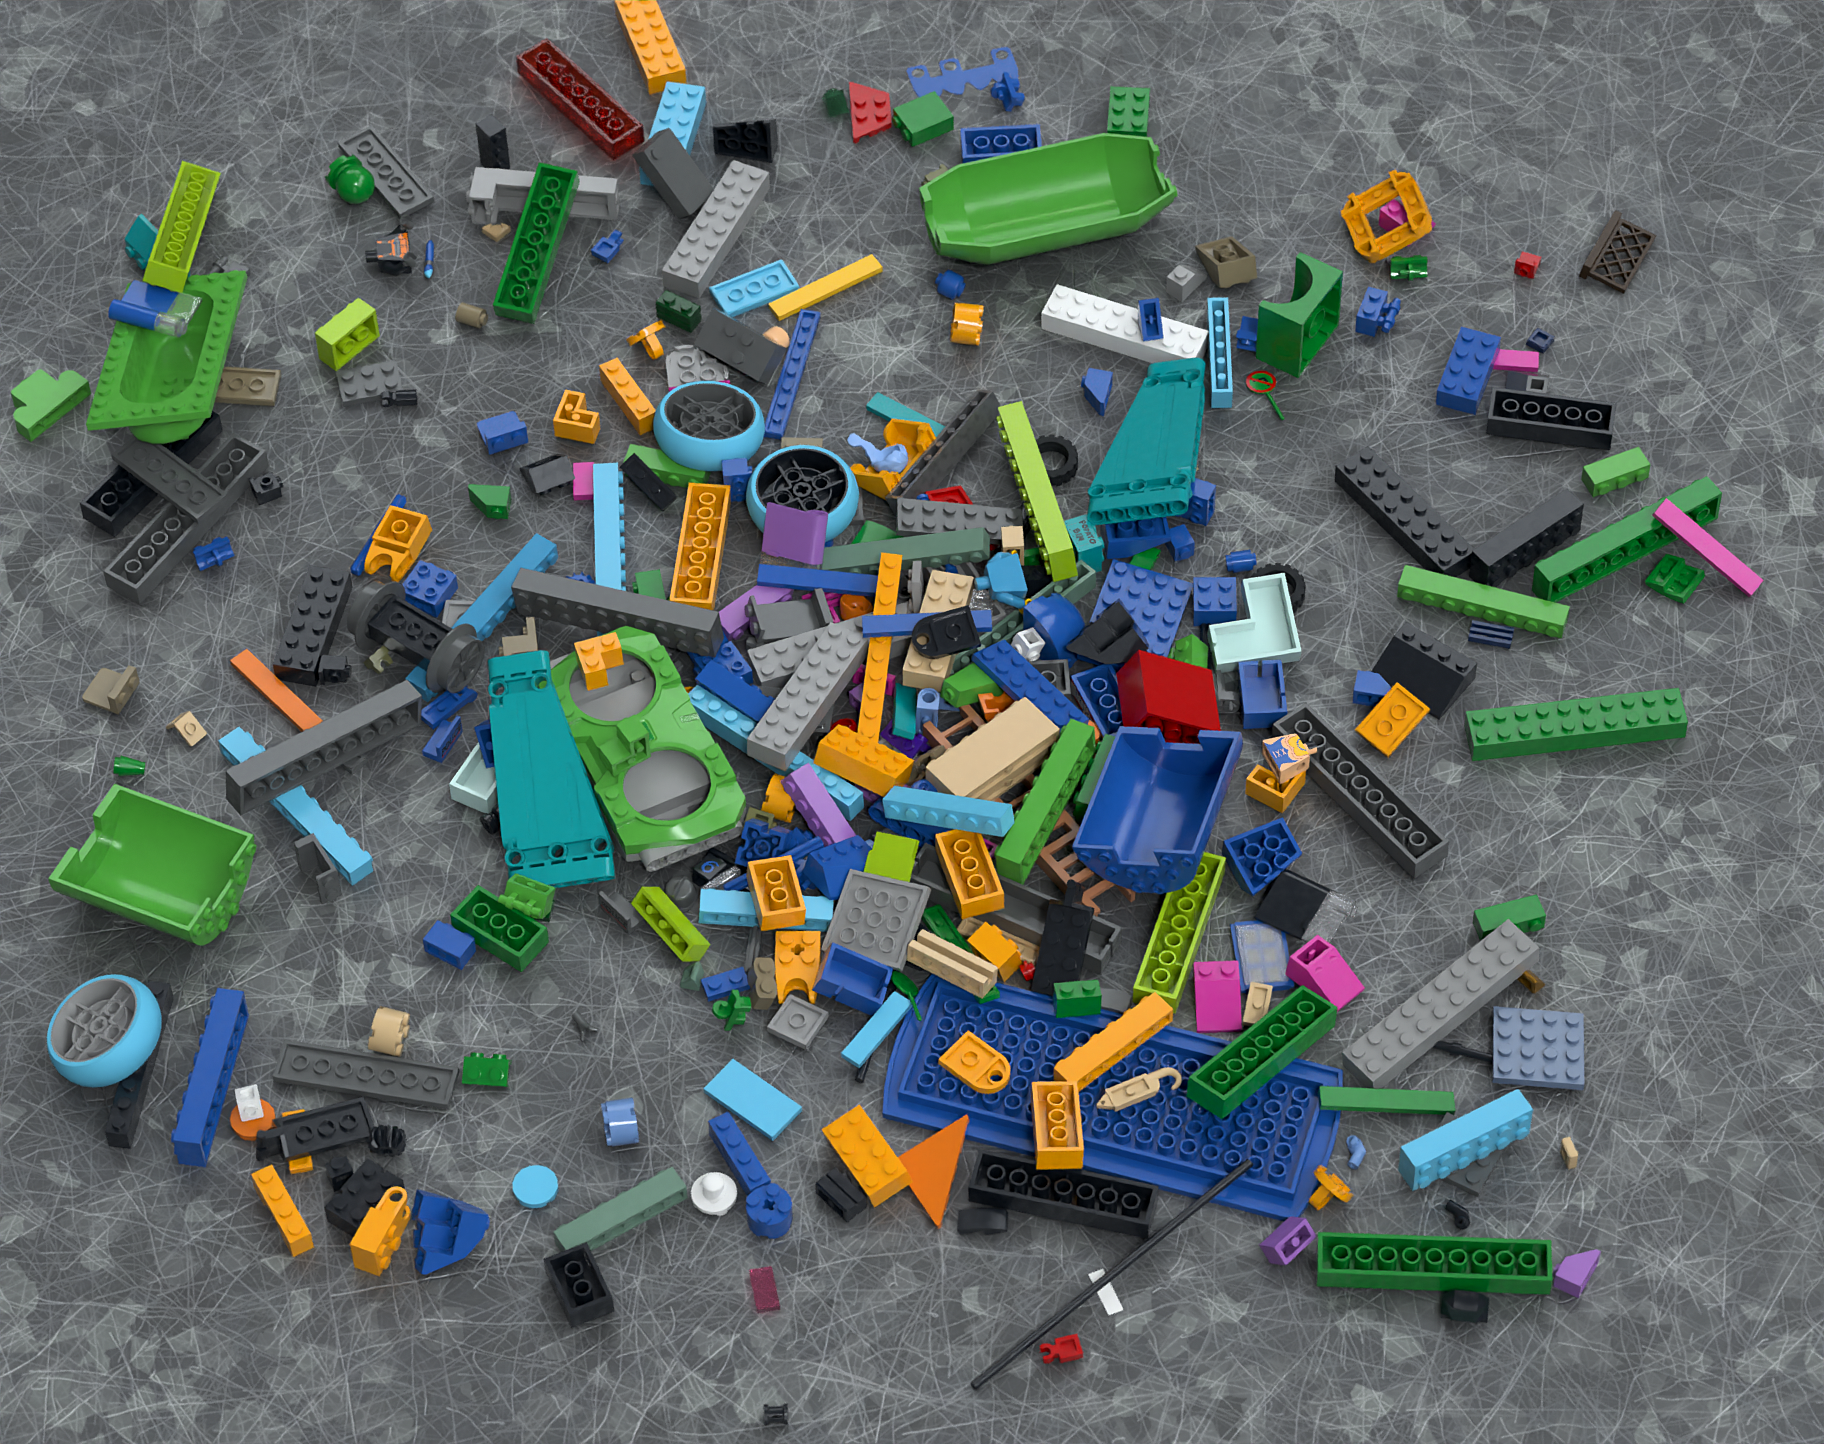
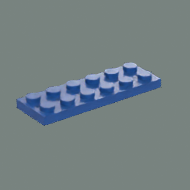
M1005 639L973 653L971 660L1014 701H1019L1026 697L1060 729V732L1064 725L1067 726L1070 719L1088 725L1089 718Z

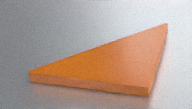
M967 1114L898 1157L912 1180V1183L908 1186L938 1229L942 1226L944 1211H946L951 1185L958 1166L959 1155L965 1140V1132L970 1121Z

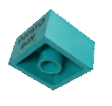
M1087 514L1064 521L1073 546L1076 563L1083 560L1096 573L1102 571V562H1104L1102 549H1104V542L1101 536H1097L1096 526L1088 522Z

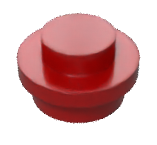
M1024 960L1023 964L1019 965L1026 981L1033 980L1035 967L1032 962L1027 963Z

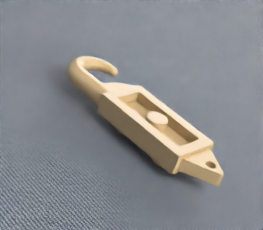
M1166 1067L1132 1078L1106 1089L1104 1096L1097 1103V1108L1113 1109L1116 1112L1153 1097L1159 1092V1079L1166 1076H1173L1176 1082L1171 1086V1089L1175 1090L1181 1085V1074L1174 1068Z

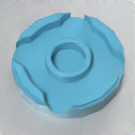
M533 1165L521 1169L513 1180V1194L520 1204L525 1207L542 1208L547 1205L546 1203L552 1202L558 1193L557 1177L553 1171L544 1166Z

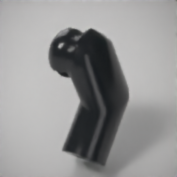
M1449 1200L1445 1210L1455 1215V1224L1458 1229H1467L1470 1225L1469 1211L1453 1200Z

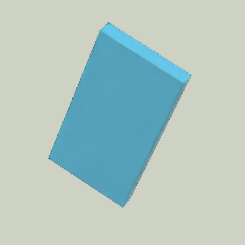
M781 259L709 287V292L721 311L734 317L800 289V286Z
M734 1059L704 1088L706 1095L772 1141L802 1112V1106Z

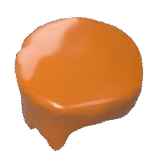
M843 594L840 598V616L844 621L874 612L872 603L864 596Z

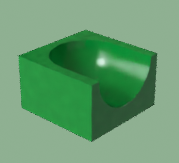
M1302 252L1297 255L1294 290L1290 303L1278 304L1262 300L1259 304L1256 359L1294 377H1300L1339 326L1343 271Z

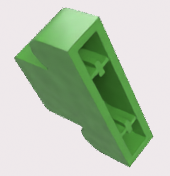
M42 369L35 371L11 391L14 406L17 408L13 414L17 431L32 442L91 394L88 380L73 370L61 373L58 381Z

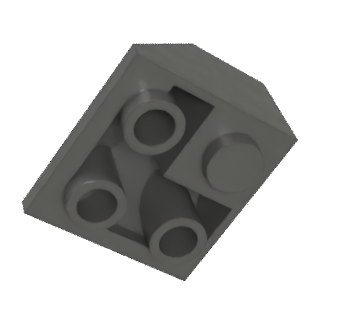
M1508 370L1506 389L1547 394L1549 375Z

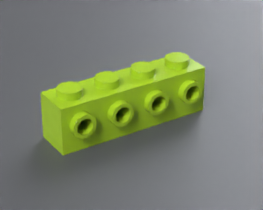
M641 887L631 902L633 907L682 962L700 961L711 944L660 887Z

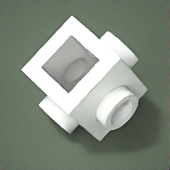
M1033 627L1018 632L1013 637L1011 646L1027 661H1036L1045 645L1044 640Z

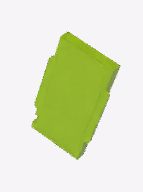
M877 832L873 848L868 852L864 872L910 882L919 841Z

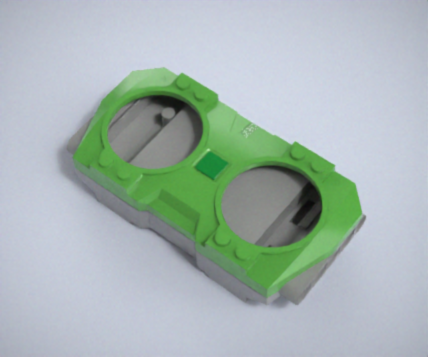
M624 626L606 633L616 632L624 665L606 669L608 686L587 691L577 663L575 651L550 661L551 677L618 857L622 856L626 862L642 860L646 870L652 872L740 836L744 829L742 822L746 815V798L720 746L714 742L694 709L690 697L681 683V677L664 646L660 645L655 634ZM541 681L538 689L544 688L547 681ZM635 714L649 732L651 757L613 777L600 759L599 746L605 741L617 737L616 724L622 719L629 718Z

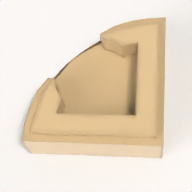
M501 223V225L488 224L482 227V232L495 242H498L511 231L510 226Z

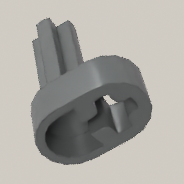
M1216 670V673H1212L1218 712L1231 713L1238 711L1241 707L1240 695L1236 692L1226 691L1225 674L1221 673V670Z

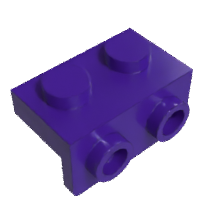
M893 718L880 734L910 759H913L919 750L926 753L932 749L927 744L929 740L919 732L914 736L913 740L892 734Z

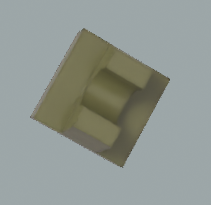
M382 646L363 663L368 669L371 668L380 674L384 670L380 663L384 662L389 666L393 661L388 654L389 650Z

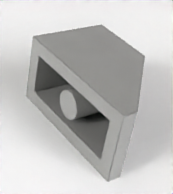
M1178 265L1167 276L1166 293L1183 302L1207 278V275L1192 266Z

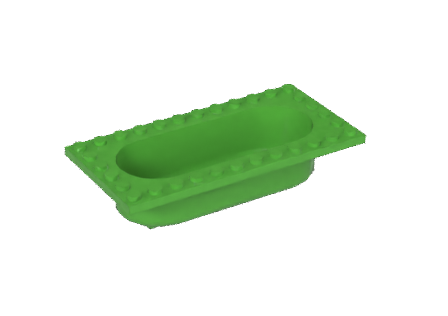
M233 270L227 273L215 272L209 275H192L187 277L183 292L179 293V297L176 300V306L172 312L168 313L158 331L116 321L87 418L86 426L88 431L129 427L130 432L142 442L165 444L188 439L192 433L201 427L206 418L211 417L248 278L246 270ZM128 283V284H127L125 293L127 292V290H128V288L130 287L131 283Z

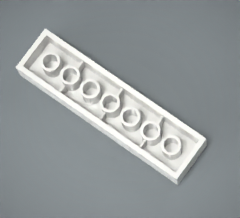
M1058 284L1045 305L1041 316V329L1150 363L1187 358L1202 359L1208 348L1209 331L1161 316L1164 339L1143 341L1138 323V309Z

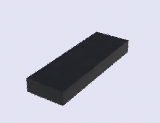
M635 453L620 466L629 478L663 512L678 498Z

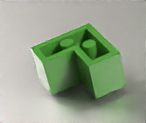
M635 714L617 723V737L607 740L599 746L600 759L613 777L651 757L649 732Z

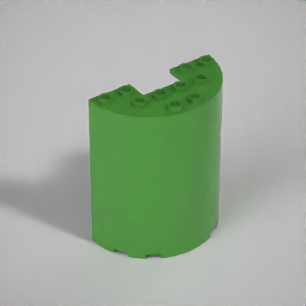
M114 784L93 814L95 829L80 851L70 847L48 878L52 889L60 894L201 946L210 943L221 931L224 932L232 915L235 916L237 914L257 846L254 844V834Z

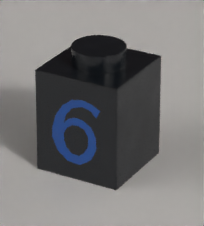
M709 853L693 868L692 882L702 889H715L726 879L727 864L721 858H717Z

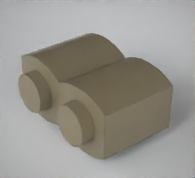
M944 745L936 746L925 754L913 759L914 764L909 781L907 782L908 785H912L914 782L926 777L927 764L944 754L946 751Z
M756 957L748 971L747 981L751 988L749 997L752 1009L768 1010L777 995V985L773 979L775 964L772 958Z

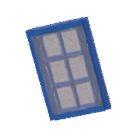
M1259 920L1230 924L1235 961L1239 962L1241 993H1249L1251 982L1273 986L1272 991L1294 988V981L1285 975L1289 961L1285 933Z

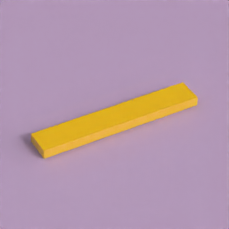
M871 254L769 303V309L778 321H781L799 312L801 309H806L883 272V267Z

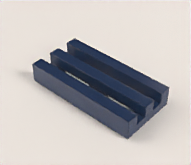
M1472 620L1468 641L1510 649L1514 628Z

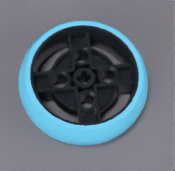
M811 445L790 446L767 456L753 471L746 492L749 514L762 533H764L768 502L805 512L809 510L827 512L828 522L825 543L837 537L848 527L856 513L859 501L858 484L847 463L831 451ZM774 483L772 493L762 497L766 489ZM844 495L838 505L830 511L833 499Z

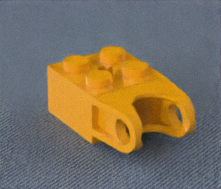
M390 505L372 536L373 541L364 564L365 572L373 574L380 567L391 565L390 577L392 581L399 582L415 562L432 532L428 516Z
M776 931L775 981L779 1004H783L788 993L793 990L804 991L808 995L809 1003H816L817 992L812 989L821 963L820 931Z
M397 1186L389 1188L376 1208L370 1207L350 1243L355 1268L376 1276H380L383 1269L386 1270L388 1268L393 1251L398 1250L401 1236L411 1217L410 1208L406 1205L408 1197L405 1189ZM394 1193H400L403 1197L400 1201L393 1202L390 1200V1196Z

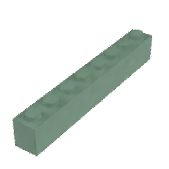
M984 527L825 547L822 570L878 575L881 552L902 555L901 570L912 569L913 561H922V568H938L946 564L960 565L964 562L978 563L989 559L990 536Z

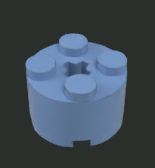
M633 1098L601 1103L607 1146L612 1145L613 1147L639 1143Z

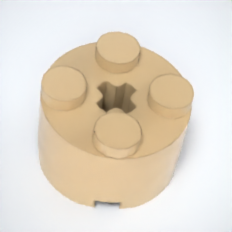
M380 1006L372 1023L371 1029L373 1031L372 1037L369 1036L368 1049L400 1057L404 1046L402 1040L408 1037L410 1025H408L410 1014Z

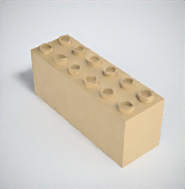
M1024 697L1012 703L1010 708L1004 712L998 713L987 724L981 725L970 736H965L956 746L948 748L939 758L931 760L926 766V780L937 789L938 793L994 801L1039 769L1045 759H1049L1052 745L1054 742L1059 741L1060 729L1032 702Z

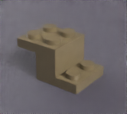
M526 617L527 626H523V635L502 637L503 646H499L500 657L538 651L534 617Z

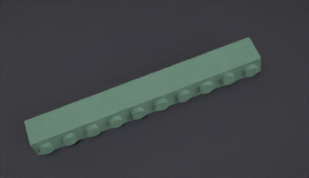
M1080 560L1076 563L1078 576L1057 582L1052 581L1030 599L1033 601L1041 596L1048 598L1051 597V593H1058L1074 604L1096 587V571L1083 560ZM1017 608L992 627V632H986L979 637L981 647L958 653L955 657L950 676L974 663L971 660L973 653L1004 639L1011 645L1013 637L1018 632L1023 631V614Z

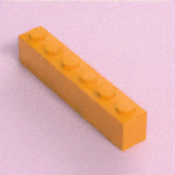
M1156 992L1150 996H1145L1137 1006L1126 1010L1121 1018L1115 1022H1110L1105 1030L1099 1034H1094L1085 1045L1077 1047L1065 1060L1058 1061L1054 1067V1081H1077L1078 1092L1171 1023L1173 1021V1008Z

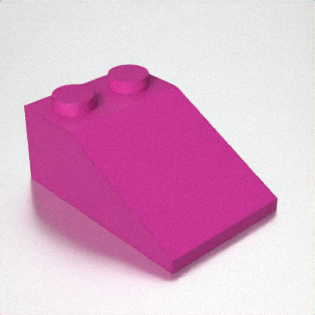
M1194 962L1193 985L1197 1033L1242 1032L1239 962Z

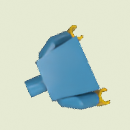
M1013 550L1011 553L997 552L987 562L984 569V577L974 579L975 588L977 591L988 589L991 599L1016 607L1023 614V607L1032 600L1023 599L1026 597L1028 590L1020 564L1021 560L1016 550Z

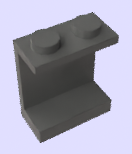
M314 833L295 841L294 847L298 867L301 872L304 873L317 866L322 871V874L315 876L320 902L324 904L341 896L337 869Z

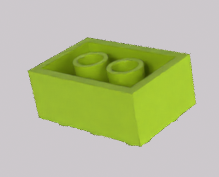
M358 297L355 301L349 303L339 314L333 316L324 326H321L315 332L319 359L335 371H338L380 336L376 310Z

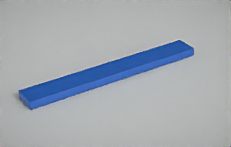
M800 310L766 418L764 437L779 440L784 437L820 321L821 312Z

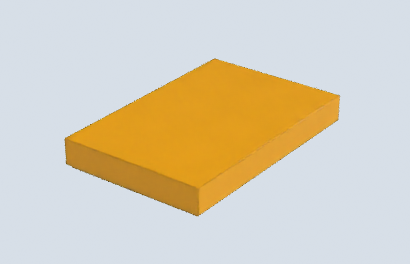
M1397 682L1357 726L1355 732L1389 758L1430 712V708Z

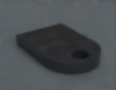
M969 605L924 617L916 623L912 631V644L915 650L921 656L928 659H939L981 647V641ZM920 636H926L929 638V642L921 645L917 642V639Z

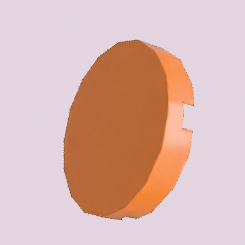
M260 1099L263 1117L244 1122L241 1121L237 1104L230 1116L233 1132L243 1140L255 1141L257 1131L273 1129L272 1120L276 1119L273 1107L268 1102Z

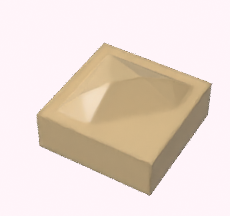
M1570 1137L1563 1138L1560 1153L1567 1168H1575L1578 1151L1575 1149Z

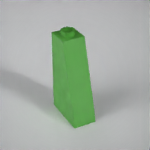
M972 663L944 680L940 697L957 708L979 702L978 694L992 693L993 696H1001L1004 690L975 663Z

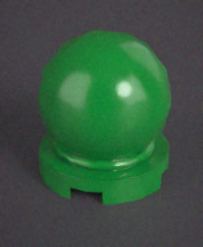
M354 154L350 157L342 155L329 166L330 172L328 176L325 175L326 182L337 191L339 197L349 204H362L368 201L374 194V177L370 171L362 166V162Z

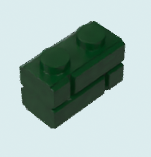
M665 290L656 301V314L658 318L689 333H692L702 320L700 305L692 303L668 290Z

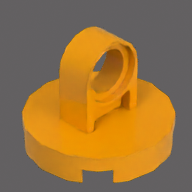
M662 320L640 330L635 336H630L626 341L630 347L642 342L649 356L655 360L664 355L663 348L655 333L664 329L665 326Z
M1319 1165L1313 1172L1322 1185L1310 1197L1308 1202L1316 1210L1323 1208L1334 1195L1348 1203L1354 1196L1350 1192L1351 1190L1334 1173L1332 1175L1325 1173L1327 1168Z

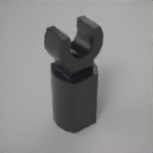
M417 389L399 390L396 393L390 391L381 392L383 407H390L394 404H397V406L418 405Z

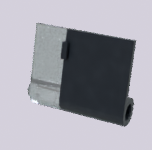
M1285 869L1279 874L1254 919L1306 943L1316 935L1331 943L1342 922L1355 917L1358 906H1356V900L1289 869Z

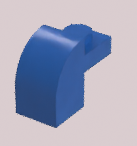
M1242 317L1240 330H1237L1236 335L1238 339L1236 348L1256 352L1257 318Z

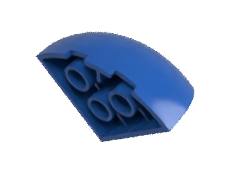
M1051 593V597L1048 598L1044 596L1038 597L1023 607V631L1033 627L1044 640L1045 645L1040 652V660L1068 659V667L1070 669L1078 659L1077 653L1069 651L1066 645L1086 627L1079 610L1061 594Z

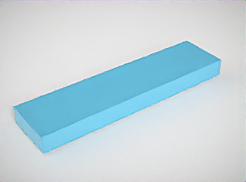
M894 991L842 1051L841 1057L860 1068L911 1009L910 1000Z

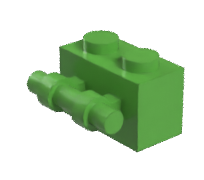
M1191 634L1175 641V648L1170 649L1167 658L1207 668L1208 646Z
M515 873L507 881L505 893L499 896L498 903L504 904L506 908L511 910L513 908L520 910L524 915L543 919L551 911L556 888Z

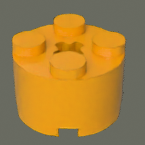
M954 303L950 332L951 343L979 346V333L982 332L983 323L980 317L983 315V305Z
M775 773L768 785L765 794L766 799L765 802L763 801L761 811L774 814V819L791 823L795 811H793L795 803L789 794L786 793L780 782L786 776Z

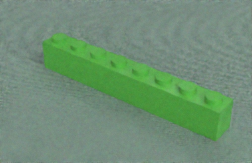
M1405 565L1398 584L1397 597L1443 608L1447 611L1463 613L1467 616L1479 617L1487 621L1506 624L1507 626L1526 629L1531 632L1546 634L1550 637L1562 638L1569 617L1570 606L1408 565Z

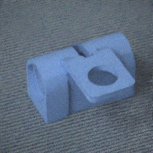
M922 689L918 694L915 734L919 732L923 735V724L931 721L937 728L938 709L960 711V709L946 704V700L940 697L941 694L935 689Z

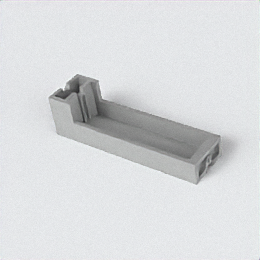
M476 167L474 175L470 176L471 189L467 190L466 201L469 202L468 215H471L472 224L496 225L499 211L523 212L536 172ZM578 175L580 183L569 216L617 220L620 209L618 179Z

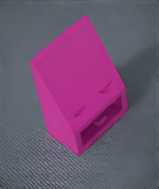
M1316 935L1289 958L1285 975L1298 985L1307 987L1337 1006V1012L1365 989L1337 949L1319 935Z

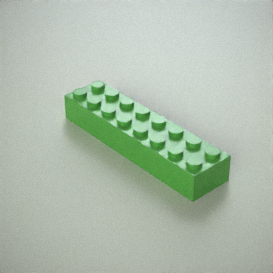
M1070 719L1067 726L1064 725L1062 727L1059 741L1054 742L1052 745L1049 759H1045L1042 764V772L1034 778L1030 794L1026 793L1021 810H1017L1014 815V824L1004 835L1002 845L999 844L995 850L994 857H996L995 868L997 869V874L1022 885L1024 884L1084 774L1090 759L1095 753V727L1074 719Z

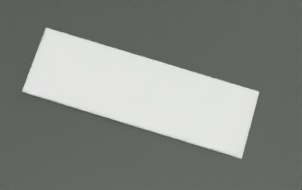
M1101 1269L1088 1275L1092 1283H1094L1105 1272ZM1110 1282L1097 1292L1108 1315L1123 1310Z

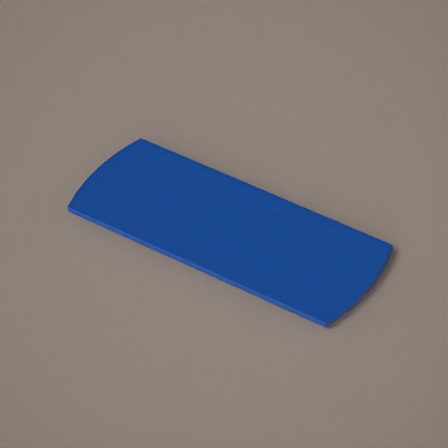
M932 973L914 999L922 1020H917L913 1007H911L897 1034L885 1080L883 1118L939 1132L967 1114L970 1121L965 1132L966 1140L1035 1157L1031 1110L1032 1082H1055L1054 1067L1056 1063L1062 1059L1065 1060L1077 1047L1085 1045L1094 1034L1101 1033L1110 1022L1117 1021L1123 1014L1101 1009V1014L1056 1018L1052 996L1001 983L995 984L1000 992V998L979 1004L972 993ZM1165 1026L1079 1091L1084 1146L1083 1168L1080 1169L1159 1186L1160 1190L1198 1199L1245 1160L1249 1159L1253 1163V1167L1209 1202L1284 1222L1290 1216L1301 1218L1310 1204L1308 1202L1310 1197L1321 1183L1313 1172L1319 1165L1327 1168L1333 1153L1340 1122V1110H1320L1318 1089L1319 1086L1343 1087V1070L1296 1058L1226 1117L1221 1119L1187 1097L1188 1080L1193 1073L1227 1047L1231 1041ZM969 1030L1007 1059L1010 1065V1079L1008 1084L996 1093H979L940 1066L938 1059ZM1166 1067L1174 1068L1181 1074V1085L1175 1090L1171 1089V1086L1176 1082L1173 1076H1166L1159 1079L1160 1089L1153 1097L1116 1112L1113 1109L1097 1108V1103L1104 1096L1106 1089L1132 1078ZM994 1075L990 1079L998 1082L1002 1080V1077Z

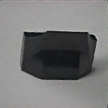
M1452 1290L1444 1292L1440 1318L1469 1323H1487L1490 1298L1479 1292Z

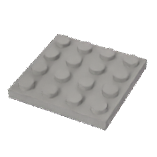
M850 869L821 951L825 953L831 943L834 942L887 965L894 970L903 971L907 960L908 944L914 940L931 889L924 885Z

